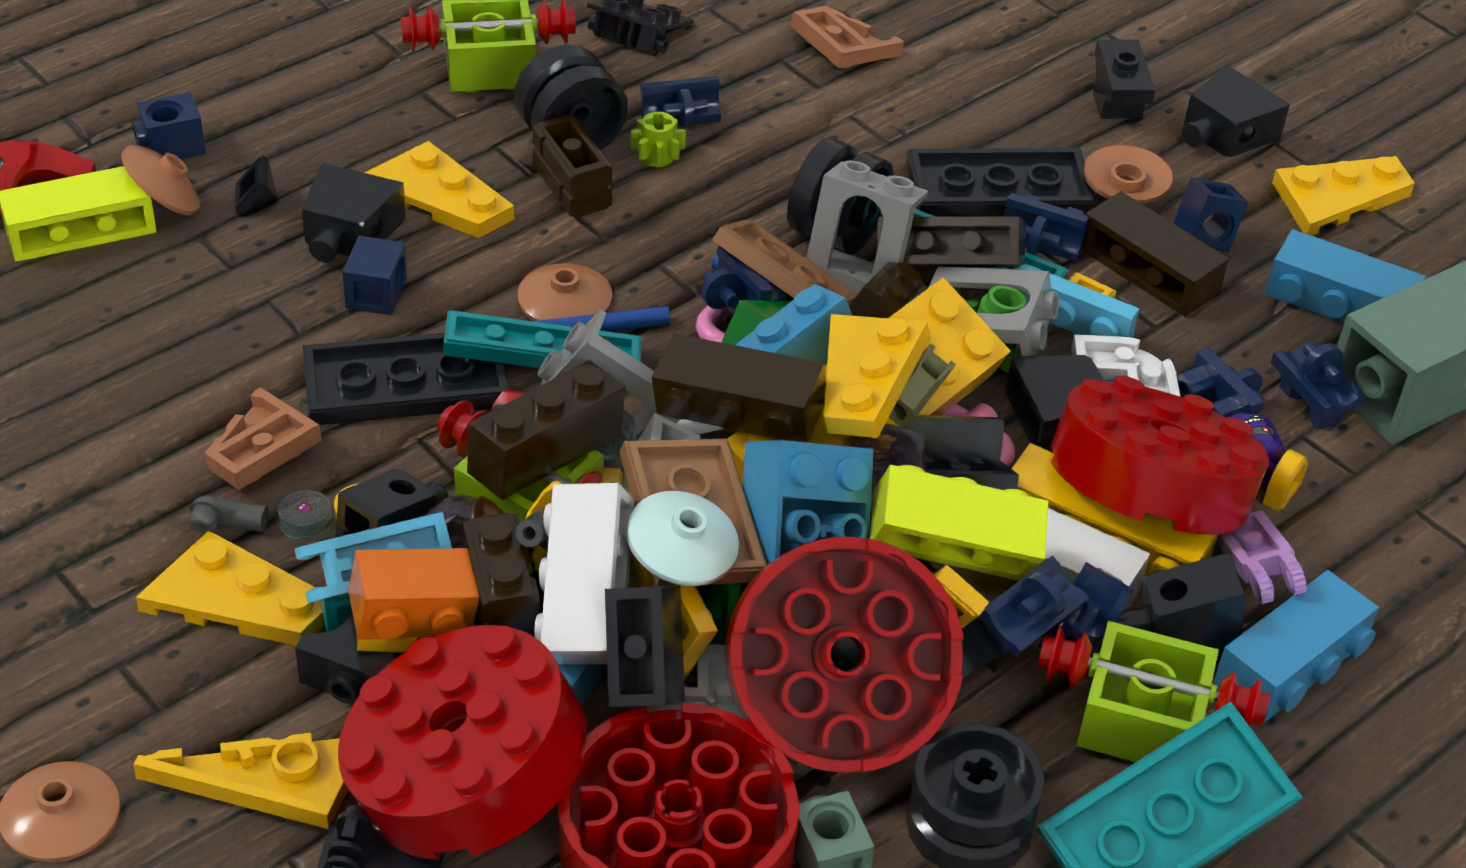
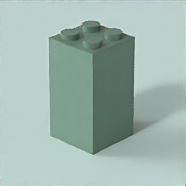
M1466 261L1351 312L1346 316L1337 345L1344 355L1343 362L1339 368L1366 395L1363 405L1352 409V411L1392 445L1466 409Z

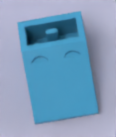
M785 440L745 442L743 490L767 565L785 552L820 539L832 537L869 538L874 449Z

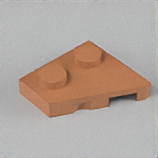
M822 6L793 11L790 26L808 44L813 45L829 59L832 65L838 68H849L852 65L901 56L904 46L902 39L896 36L884 41L869 35L871 25L851 19L830 7Z
M261 387L250 396L253 407L245 417L244 415L235 414L227 424L226 432L216 438L204 453L209 470L238 490L258 481L265 474L287 461L297 458L304 451L323 441L318 423Z

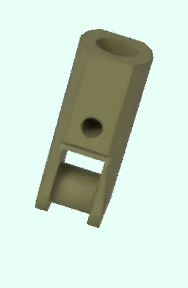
M931 343L924 349L889 416L899 427L912 423L956 366L952 360L947 364L933 352L935 346Z

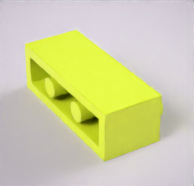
M124 166L0 191L1 212L15 262L157 233L151 197L136 184Z
M890 465L874 488L869 539L895 546L914 558L1020 581L1045 560L1049 501L1031 497L1028 493L1018 489L1000 490L978 485L974 480L965 477L947 478L925 473L923 469L917 466Z

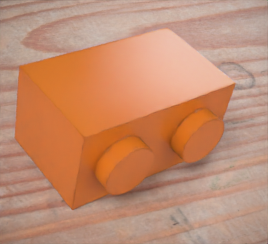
M468 548L355 550L348 592L358 640L435 637L452 630L473 626L480 596Z

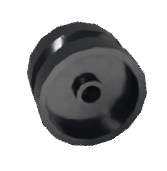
M563 44L542 52L533 58L520 73L514 88V106L521 119L531 131L536 123L570 114L576 118L599 150L608 146L617 136L628 114V98L622 86L605 70L603 64L592 52L580 45Z
M833 137L822 139L811 149L793 182L787 206L789 228L811 238L823 176L841 161L862 162L870 167V171L887 177L894 176L892 164L869 152L857 155V151L853 146ZM857 195L845 201L841 211L834 248L852 255L859 252L866 245L878 227V217H883L880 208L873 200Z
M982 723L955 724L936 732L920 748L914 767L911 784L912 790L906 813V822L911 841L924 858L939 868H1011L1015 866L1029 850L1045 779L1040 760L1026 742L1002 728Z

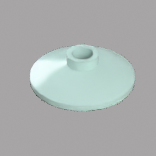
M664 491L652 494L637 504L627 524V540L636 559L655 576L674 584L701 586L713 583L730 571L738 555L739 539L729 517L714 503L692 493Z

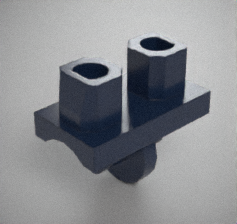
M717 76L640 84L642 119L651 112H665L673 116L674 119L676 118L678 126L683 128L692 127L693 124L721 121L719 78Z
M1010 193L1006 200L1004 217H1021L1026 221L1025 246L1027 247V253L1037 256L1042 251L1076 262L1080 256L1089 216H1086L1084 211L1072 207L1063 209L1043 203L1041 198L1029 194L1020 196Z
M718 245L716 252L719 258L716 271L710 270L704 275V283L701 287L702 299L709 307L718 310L727 308L734 314L740 300H787L788 294L773 283H767L762 275Z
M1312 340L1293 351L1285 352L1280 350L1274 352L1271 364L1282 375L1279 387L1289 398L1297 400L1303 398L1310 406L1307 418L1317 429H1324L1339 424L1345 411L1361 407L1366 395L1339 368L1343 362L1344 355L1335 344L1328 343L1319 346Z
M1209 347L1197 352L1192 369L1178 375L1177 381L1180 397L1184 398L1187 394L1203 397L1213 403V411L1224 417H1231L1239 413L1258 414L1263 407L1264 398L1258 393L1263 382L1262 376L1253 368H1246L1237 372L1233 367H1228Z
M1051 556L989 603L979 616L986 623L984 627L985 634L1002 653L1006 654L1010 651L1016 658L1081 607L1089 599V596L1068 580L1062 571L1060 563L1054 556Z
M1086 562L1074 585L1082 589L1089 596V599L1046 634L1056 636L1059 626H1062L1065 639L1076 642L1084 632L1087 633L1093 646L1090 655L1093 658V654L1098 653L1101 649L1108 621L1116 623L1131 598L1134 589L1102 568H1096ZM1045 635L1042 637L1037 647L1042 648Z

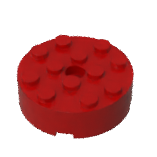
M1121 375L1116 376L1114 382L1085 379L1081 385L1074 387L1070 391L1050 447V451L1054 452L1051 461L1054 469L1066 482L1085 496L1111 510L1139 521L1143 520L1145 512L1171 519L1173 530L1194 534L1228 533L1241 528L1246 523L1268 468L1269 457L1261 443L1251 435L1253 430L1251 425L1240 419L1224 417L1213 411L1214 405L1209 400L1192 394H1187L1182 398L1161 390L1145 387L1140 381Z
M832 537L807 543L785 552L771 561L750 581L740 596L729 622L725 647L726 670L732 695L744 718L775 748L781 749L784 755L797 762L824 771L844 773L867 772L890 766L905 759L920 749L940 729L949 716L961 687L963 675H961L963 660L962 640L964 638L960 620L951 598L934 574L920 561L903 550L882 541L857 537ZM842 637L852 639L859 649L857 664L847 671H841L836 668L831 659V649L834 642Z
M470 626L452 630L433 638L424 637L416 640L405 653L389 663L381 672L368 679L362 685L360 695L352 706L341 731L338 745L339 769L348 790L371 819L378 832L393 847L409 855L425 859L439 860L440 852H452L468 849L473 856L499 847L516 838L541 820L556 805L571 785L582 761L578 756L582 733H587V723L578 698L553 655L541 641L524 631L508 626Z
M681 702V710L647 712V706H642L608 719L592 730L581 741L578 756L582 761L571 785L558 801V853L562 868H792L800 812V801H798V794L793 780L794 771L782 750L775 748L747 720L722 709L695 703Z

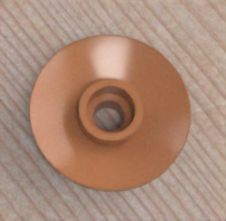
M128 145L122 151L121 160L126 171L151 198L164 207L182 215H193L200 208V199L194 186L185 175L188 172V168L180 158L169 152L163 156L156 151L139 145Z
M1112 145L1094 151L1086 159L1083 171L1088 185L1101 196L1109 199L1122 191L1141 204L1151 203L1163 198L1170 191L1173 181L1171 168L1161 157L1146 149L1129 145Z
M573 263L550 264L532 271L522 280L518 288V304L525 316L532 321L593 315L599 309L607 313L612 304V289L603 275L589 267Z
M64 761L38 767L20 777L3 796L0 803V834L6 845L13 852L32 861L56 863L78 858L102 844L114 830L121 810L119 792L113 780L105 772L86 763Z

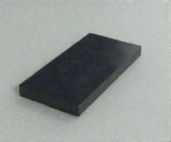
M1081 148L908 149L906 162L910 180L913 181L914 186L928 191L927 197L916 206V209L935 217L1004 216L1006 200L1010 193L1020 196L1029 194L1041 198L1043 203L1063 209L1072 207L1084 211L1085 215L1097 205L1093 189L1084 178L1085 162Z
M445 333L302 346L309 418L319 425L441 414L449 406L463 400L471 402L474 410L492 409L493 403L502 391L509 389L505 363L442 355Z

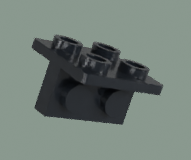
M917 415L911 424L902 427L897 466H917L923 469L925 473L947 478L965 477L974 480L978 485L1000 490L1017 489L1019 474L1000 460L1005 424L998 417Z

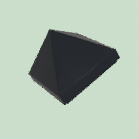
M263 155L236 182L235 213L240 216L278 200L269 158Z

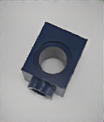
M190 92L137 102L140 121L132 122L137 145L156 151L163 156L169 152L180 159L206 154L201 117Z
M1191 177L1173 224L1213 249L1229 252L1249 202L1230 184ZM1213 214V216L1211 217V219L1204 223V221H1205L1210 215Z
M358 236L342 272L345 307L347 309L386 315L393 314L407 281L405 242Z

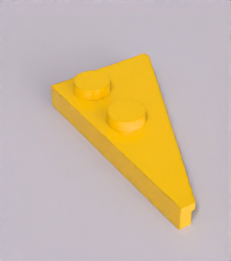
M311 733L294 734L280 740L260 738L220 743L221 753L183 757L182 748L159 750L151 755H138L133 763L136 779L328 829L330 823L333 822L348 792L339 769L338 745L340 738L312 742Z

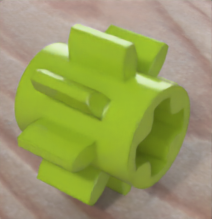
M648 113L643 119L637 120V129L631 130L630 149L638 150V160H642L645 164L652 167H665L671 164L673 160H679L680 150L685 149L686 130L677 129L678 120L668 113Z

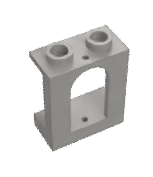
M841 161L823 176L806 258L859 294L861 289L888 262L903 263L916 206L927 197L928 191L914 186L913 181L902 176L887 177L872 172L870 167L862 162ZM858 195L873 200L883 215V228L875 263L833 249L841 211L845 201L850 197Z
M938 266L929 287L944 277L960 296V288L991 289L999 285L1009 286L1027 294L1030 301L1018 311L1006 314H977L1003 343L1020 344L1022 356H1036L1038 350H1044L1047 342L1048 324L1050 320L1057 318L1059 310L1058 292L1051 290L1049 271Z
M599 309L586 325L581 321L576 323L563 344L564 349L560 353L552 350L545 358L537 375L543 379L541 383L543 385L590 360L625 385L626 391L647 403L632 418L631 427L627 430L621 429V433L624 434L610 441L609 446L614 449L618 448L619 450L617 451L620 452L622 443L628 441V438L630 441L639 440L654 413L657 414L651 378L654 371L598 335L606 316V312ZM660 415V416H662V417H664V418H667V419H669V420H671V421H673V422H675V423H677V422L679 421V419H674V418L669 417V416Z

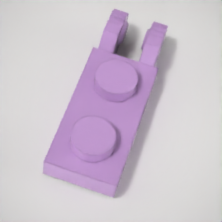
M1262 510L1250 513L1246 523L1241 528L1232 532L1218 534L1217 545L1224 554H1231L1236 571L1245 583L1250 582L1254 596L1259 600V603L1265 604L1274 601L1272 580L1277 579L1281 574L1292 594L1298 595L1307 592L1304 571L1295 558L1293 548Z

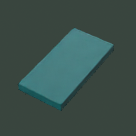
M1229 702L1039 824L1036 831L1062 868H1202L1298 805L1303 797L1238 710Z

